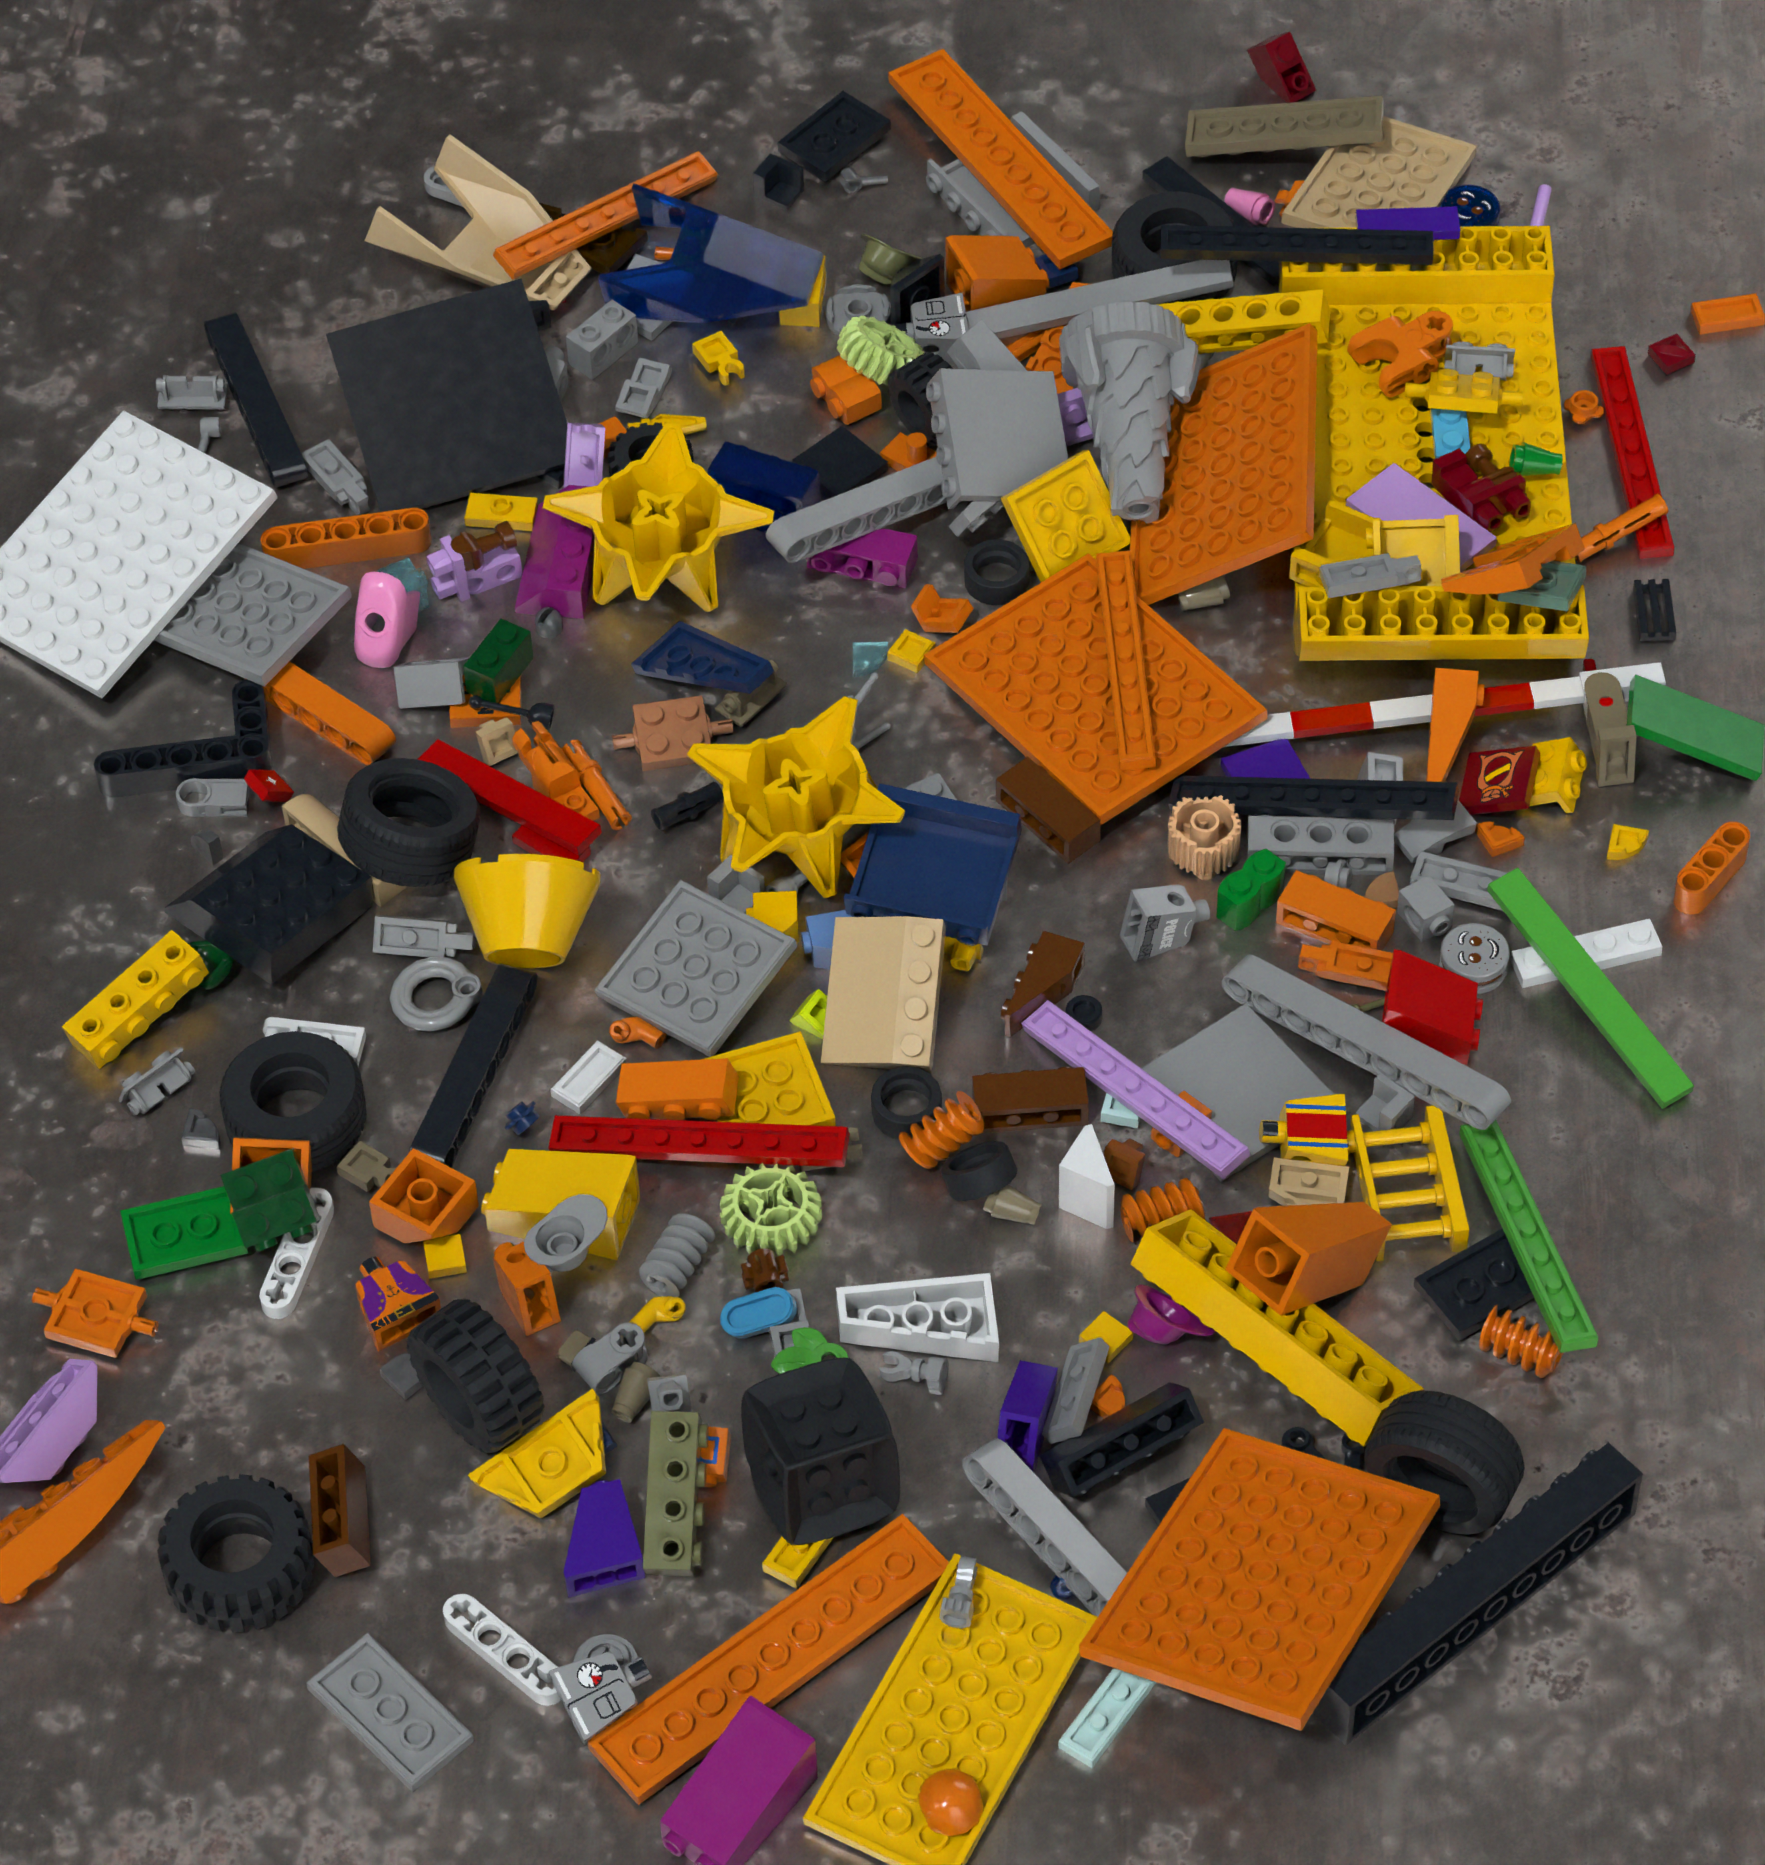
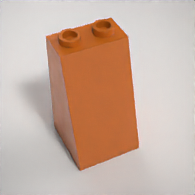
M1365 1202L1257 1207L1252 1210L1225 1270L1282 1316L1363 1285L1392 1224Z

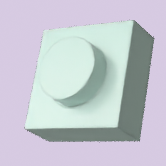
M1106 1093L1101 1111V1122L1138 1128L1140 1117Z

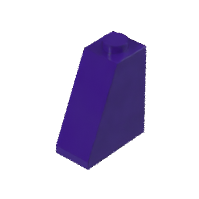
M1020 1360L1000 1410L997 1438L1003 1440L1035 1474L1044 1440L1042 1432L1055 1395L1058 1368Z
M620 1479L598 1481L589 1487L581 1489L564 1567L568 1598L645 1578L642 1552Z

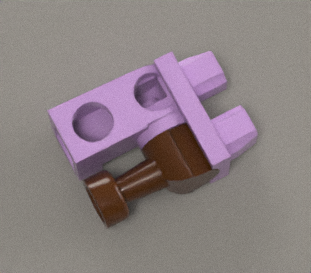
M508 521L497 524L494 527L495 533L475 538L472 534L460 532V535L456 536L453 540L450 535L440 538L441 550L426 555L427 564L434 576L430 578L431 586L440 600L456 593L460 602L470 599V594H479L522 577L521 560L515 549L517 547V539Z

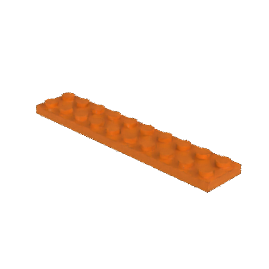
M940 49L888 72L889 83L1059 269H1063L1112 246L1113 231L944 49Z
M902 1513L588 1740V1749L638 1805L705 1757L750 1695L769 1708L775 1706L932 1591L949 1561Z

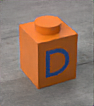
M708 1427L707 1448H701L700 1463H706L707 1469L705 1487H716L717 1482H727L731 1434L728 1428Z

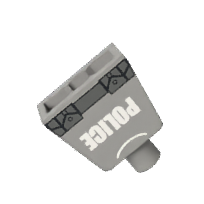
M1180 884L1131 890L1120 937L1134 962L1173 950L1189 942L1194 923L1209 920V905L1205 899L1192 901L1185 887Z

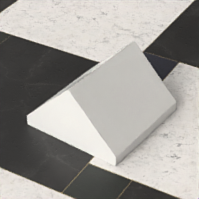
M1090 1124L1083 1127L1059 1165V1208L1105 1229L1114 1227L1115 1184L1094 1128Z

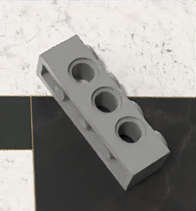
M1248 816L1247 859L1260 850L1268 849L1286 862L1285 873H1295L1298 870L1305 874H1325L1329 862H1337L1341 859L1346 860L1347 868L1352 869V875H1382L1393 871L1394 819Z

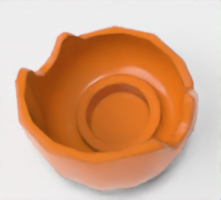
M955 1768L940 1770L925 1779L920 1787V1793L918 1794L920 1810L932 1831L947 1836L964 1834L978 1824L983 1811V1801L978 1785L972 1776Z

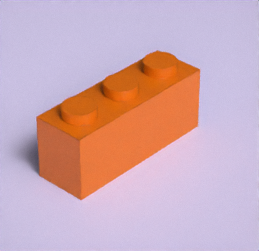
M1296 870L1277 900L1276 923L1331 945V941L1383 951L1394 932L1396 909L1388 907L1383 902L1373 901L1358 895L1350 889L1325 882L1315 875H1308Z
M728 1058L621 1063L616 1104L625 1118L684 1120L685 1118L702 1117L708 1120H715L721 1116H734L739 1076Z

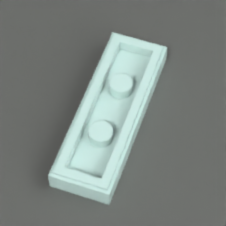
M1113 1668L1060 1738L1058 1748L1093 1768L1157 1682Z

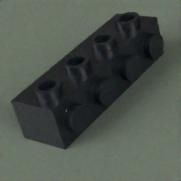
M1168 1382L1083 1430L1082 1435L1067 1439L1039 1456L1054 1490L1072 1497L1079 1496L1088 1492L1095 1484L1102 1480L1118 1475L1125 1470V1467L1139 1459L1153 1455L1160 1447L1167 1443L1183 1438L1190 1433V1430L1203 1424L1204 1421L1190 1388Z

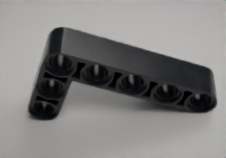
M245 679L239 681L233 687L232 702L235 735L109 750L99 754L94 761V768L100 792L107 797L116 798L177 790V787L188 779H244L249 769L272 770L268 711L263 686Z

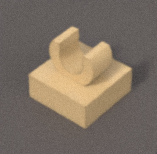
M507 717L497 722L494 720L487 721L479 725L480 730L475 731L483 760L489 766L518 753L512 743V738L515 734L514 726Z

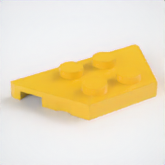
M592 1388L469 1473V1478L475 1485L542 1519L581 1492L582 1488L588 1487L606 1474L599 1396Z

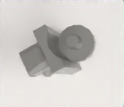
M679 1372L664 1377L647 1378L652 1411L692 1412L686 1372Z

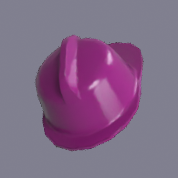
M1140 1284L1135 1287L1134 1293L1138 1302L1128 1320V1328L1142 1338L1156 1344L1167 1345L1178 1340L1186 1332L1199 1336H1211L1216 1332L1213 1328L1205 1326L1186 1307L1174 1302L1171 1296L1163 1294L1147 1285Z

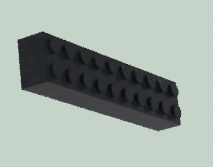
M1609 1442L1598 1451L1595 1449L1589 1451L1569 1474L1567 1472L1561 1473L1552 1482L1549 1490L1541 1496H1532L1523 1505L1520 1513L1512 1519L1509 1517L1503 1519L1495 1527L1491 1536L1483 1542L1480 1540L1474 1542L1465 1551L1462 1559L1454 1565L1449 1563L1442 1567L1436 1574L1433 1582L1424 1589L1418 1587L1413 1590L1406 1598L1405 1604L1395 1612L1389 1610L1384 1613L1377 1621L1375 1627L1366 1635L1361 1633L1313 1711V1714L1347 1746L1633 1517L1636 1513L1643 1473Z

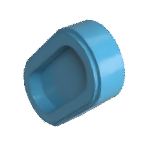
M772 1287L728 1302L722 1309L720 1322L723 1329L732 1337L745 1339L768 1332L771 1326L790 1323L796 1315L797 1303L795 1298L785 1289Z

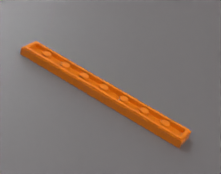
M697 151L496 248L493 257L513 280L716 181L718 173L700 151Z
M1131 550L1096 554L1120 770L1156 767Z

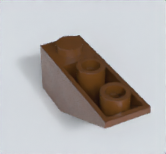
M1043 931L1038 943L1031 944L1026 958L1028 965L1025 971L1020 970L1018 972L1013 987L1015 993L1012 999L1007 998L1001 1010L1000 1019L1005 1021L1006 1037H1011L1023 1028L1021 1023L1047 1000L1055 1005L1072 993L1085 964L1084 942Z

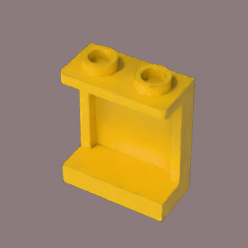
M1329 501L1326 505L1325 518L1315 532L1314 539L1310 540L1304 549L1297 546L1292 553L1289 579L1308 587H1324L1320 579L1319 567L1321 565L1374 556V549H1367L1366 528L1373 527L1374 517L1356 511L1349 506Z
M1444 515V519L1381 521L1380 518H1373V527L1366 528L1367 549H1374V556L1389 553L1391 558L1397 559L1418 556L1421 563V580L1401 586H1442L1441 578L1460 573L1459 515Z

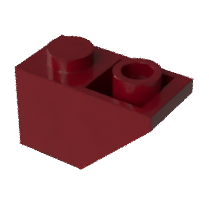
M1290 31L1272 36L1247 49L1259 78L1286 103L1296 102L1316 91V87Z

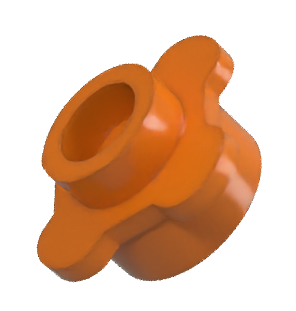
M1577 391L1571 398L1564 401V409L1571 412L1575 423L1583 424L1593 417L1600 418L1603 416L1604 409L1602 406H1598V397L1591 391Z

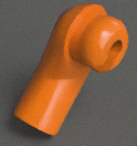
M637 1016L616 1020L609 1028V1034L613 1040L623 1044L642 1040L653 1048L658 1049L666 1039V1033Z

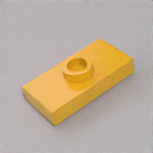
M470 493L464 518L465 526L494 528L497 524L508 521L513 530L532 531L538 498Z

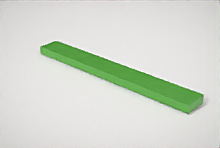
M1517 867L1489 883L1488 893L1659 1106L1664 1109L1693 1092L1694 1084L1522 871Z
M1497 1120L1486 1130L1477 1129L1469 1124L1460 1125V1138L1559 1352L1563 1353L1597 1347L1599 1337Z

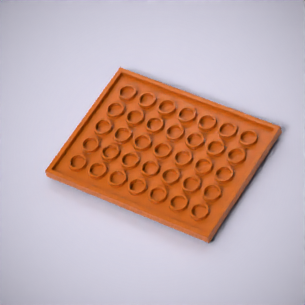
M1311 323L1200 369L1195 389L1188 403H1182L1173 396L1174 405H1170L1171 432H1167L1169 457H1164L1166 472L1164 473L1163 499H1160L1159 517L1148 524L1142 520H1131L1130 550L1135 592L1147 605L1314 539L1317 330Z
M1088 553L924 654V662L929 669L1025 757L1028 756L1038 766H1042L1053 779L1101 819V826L1267 720V709L1136 595L1156 767L1120 770L1096 559Z
M1223 1428L1080 1643V1657L1302 1731L1439 1509L1440 1495Z

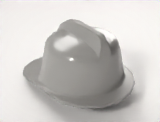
M579 1194L567 1198L528 1231L524 1240L526 1254L532 1261L539 1265H545L550 1273L554 1271H570L578 1267L585 1260L589 1245L605 1229L608 1219L605 1205L593 1195Z

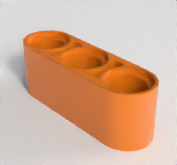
M1734 821L1724 823L1682 868L1677 876L1674 893V905L1677 910L1687 915H1694L1703 911L1744 865L1750 842L1748 827Z

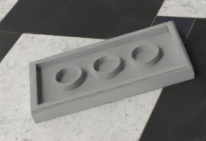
M369 1633L365 1634L306 1682L308 1690L412 1792L416 1791L474 1742L473 1734Z

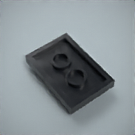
M841 91L777 142L778 152L826 182L890 131L891 120L847 92Z
M1503 1229L1498 1230L1414 1278V1288L1459 1341L1483 1328L1488 1315L1495 1305L1498 1304L1497 1316L1501 1317L1508 1309L1514 1310L1534 1298Z

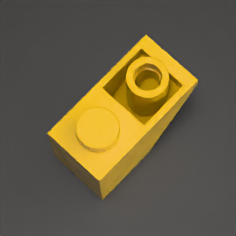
M797 891L753 893V907L746 908V914L794 938L796 943H798Z

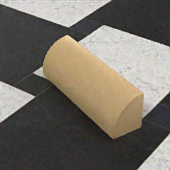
M302 794L282 805L285 826L290 824L296 826L355 865L347 857L338 839L339 816L311 794ZM372 877V900L382 907L408 886H399Z

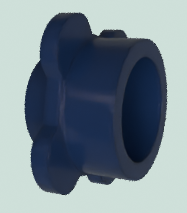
M522 1101L506 1114L509 1121L505 1124L504 1128L506 1130L511 1128L517 1135L525 1131L540 1117L534 1109L536 1103L532 1101L526 1106Z

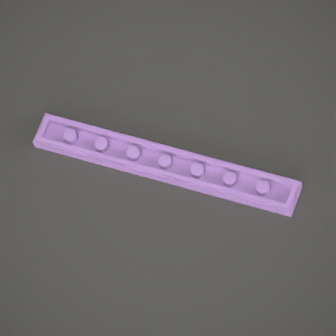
M1049 1000L1021 1023L1027 1034L1073 1068L1084 1067L1086 1078L1222 1179L1226 1178L1250 1156L1246 1145Z

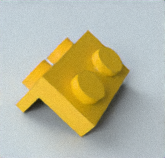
M1571 737L1533 743L1532 746L1536 745L1540 752V758L1530 806L1558 802L1566 814L1573 813L1576 800L1580 795L1583 771H1585L1587 766L1584 752L1579 750Z

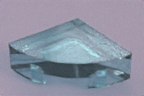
M853 642V677L865 676L879 669L887 658L888 642Z

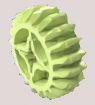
M866 316L852 317L846 326H843L836 348L841 358L847 361L848 366L854 367L857 373H862L867 376V379L875 380L878 384L883 383L887 386L892 372L924 354L923 348L915 343L914 338L907 336L905 331H900L895 325H889L884 320L878 321L874 317L867 318Z
M762 1163L759 1166V1170L756 1171L747 1166L745 1176L735 1174L733 1184H726L724 1196L720 1200V1221L723 1227H725V1234L728 1239L734 1238V1244L737 1249L746 1246V1251L750 1254L755 1250L767 1248L776 1252L777 1256H781L783 1250L788 1249L795 1254L798 1249L797 1243L807 1246L810 1241L809 1235H816L818 1231V1223L822 1220V1209H820L822 1207V1199L819 1193H817V1186L814 1181H808L805 1171L796 1174L793 1165L784 1170L778 1164H775L773 1168H766V1165ZM786 1198L793 1199L800 1206V1209L794 1207L793 1202L786 1200ZM742 1211L749 1213V1217L756 1220L755 1223L748 1220L742 1214Z

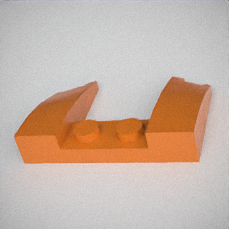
M1576 523L1499 545L1496 551L1475 556L1473 561L1477 568L1441 578V584L1446 592L1476 595L1507 593L1526 589L1542 579L1540 572L1541 564L1550 561L1560 562L1572 559L1584 551L1585 547Z

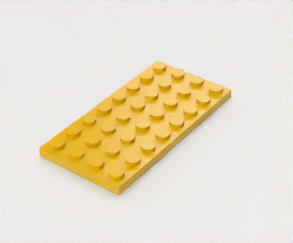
M954 1553L803 1817L804 1825L889 1865H966L1080 1659L1079 1645L1097 1619V1616L976 1563L975 1566L978 1568L972 1588L974 1593L972 1599L974 1612L971 1625L966 1628L948 1626L940 1620L939 1615L943 1597L949 1598L950 1589L955 1586L957 1568L961 1556ZM955 1768L972 1776L976 1781L983 1801V1811L978 1824L968 1832L947 1836L936 1833L928 1827L927 1821L920 1810L918 1794L925 1779L937 1771Z

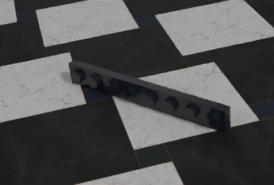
M1161 225L1160 259L1433 265V231Z
M1179 775L1173 780L1168 805L1172 813V807L1176 806L1178 801L1182 802L1183 797L1187 799L1193 798L1192 800L1195 801L1197 797H1200L1201 800L1204 797L1211 800L1213 797L1221 795L1223 800L1229 799V804H1235L1234 813L1239 815L1454 820L1459 788L1457 782Z

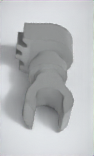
M888 1351L883 1354L884 1363L897 1365L892 1369L879 1367L880 1375L885 1381L896 1382L909 1379L910 1377L912 1381L916 1382L926 1379L929 1393L943 1394L948 1377L949 1365L947 1358L930 1357L926 1364L924 1359L915 1358L913 1362L896 1351Z
M960 1557L955 1586L951 1587L949 1598L943 1597L939 1618L948 1626L966 1628L971 1625L974 1612L972 1603L974 1593L972 1588L978 1568L975 1566L976 1558Z

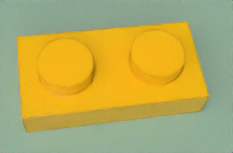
M781 1537L763 1561V1572L797 1589L834 1537L803 1545H791Z

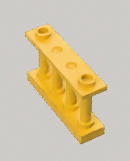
M1426 1106L1424 1122H1419V1126L1371 1132L1362 1131L1359 1114L1351 1115L1350 1130H1347L1348 1153H1353L1363 1202L1379 1214L1380 1209L1433 1203L1436 1207L1441 1206L1443 1212L1440 1220L1392 1225L1376 1257V1261L1384 1260L1385 1243L1392 1240L1442 1235V1238L1449 1239L1451 1252H1461L1467 1249L1469 1226L1442 1110L1435 1106ZM1420 1141L1422 1145H1428L1429 1153H1426V1157L1369 1163L1366 1147ZM1427 1172L1429 1176H1435L1436 1184H1433V1188L1377 1195L1373 1178Z

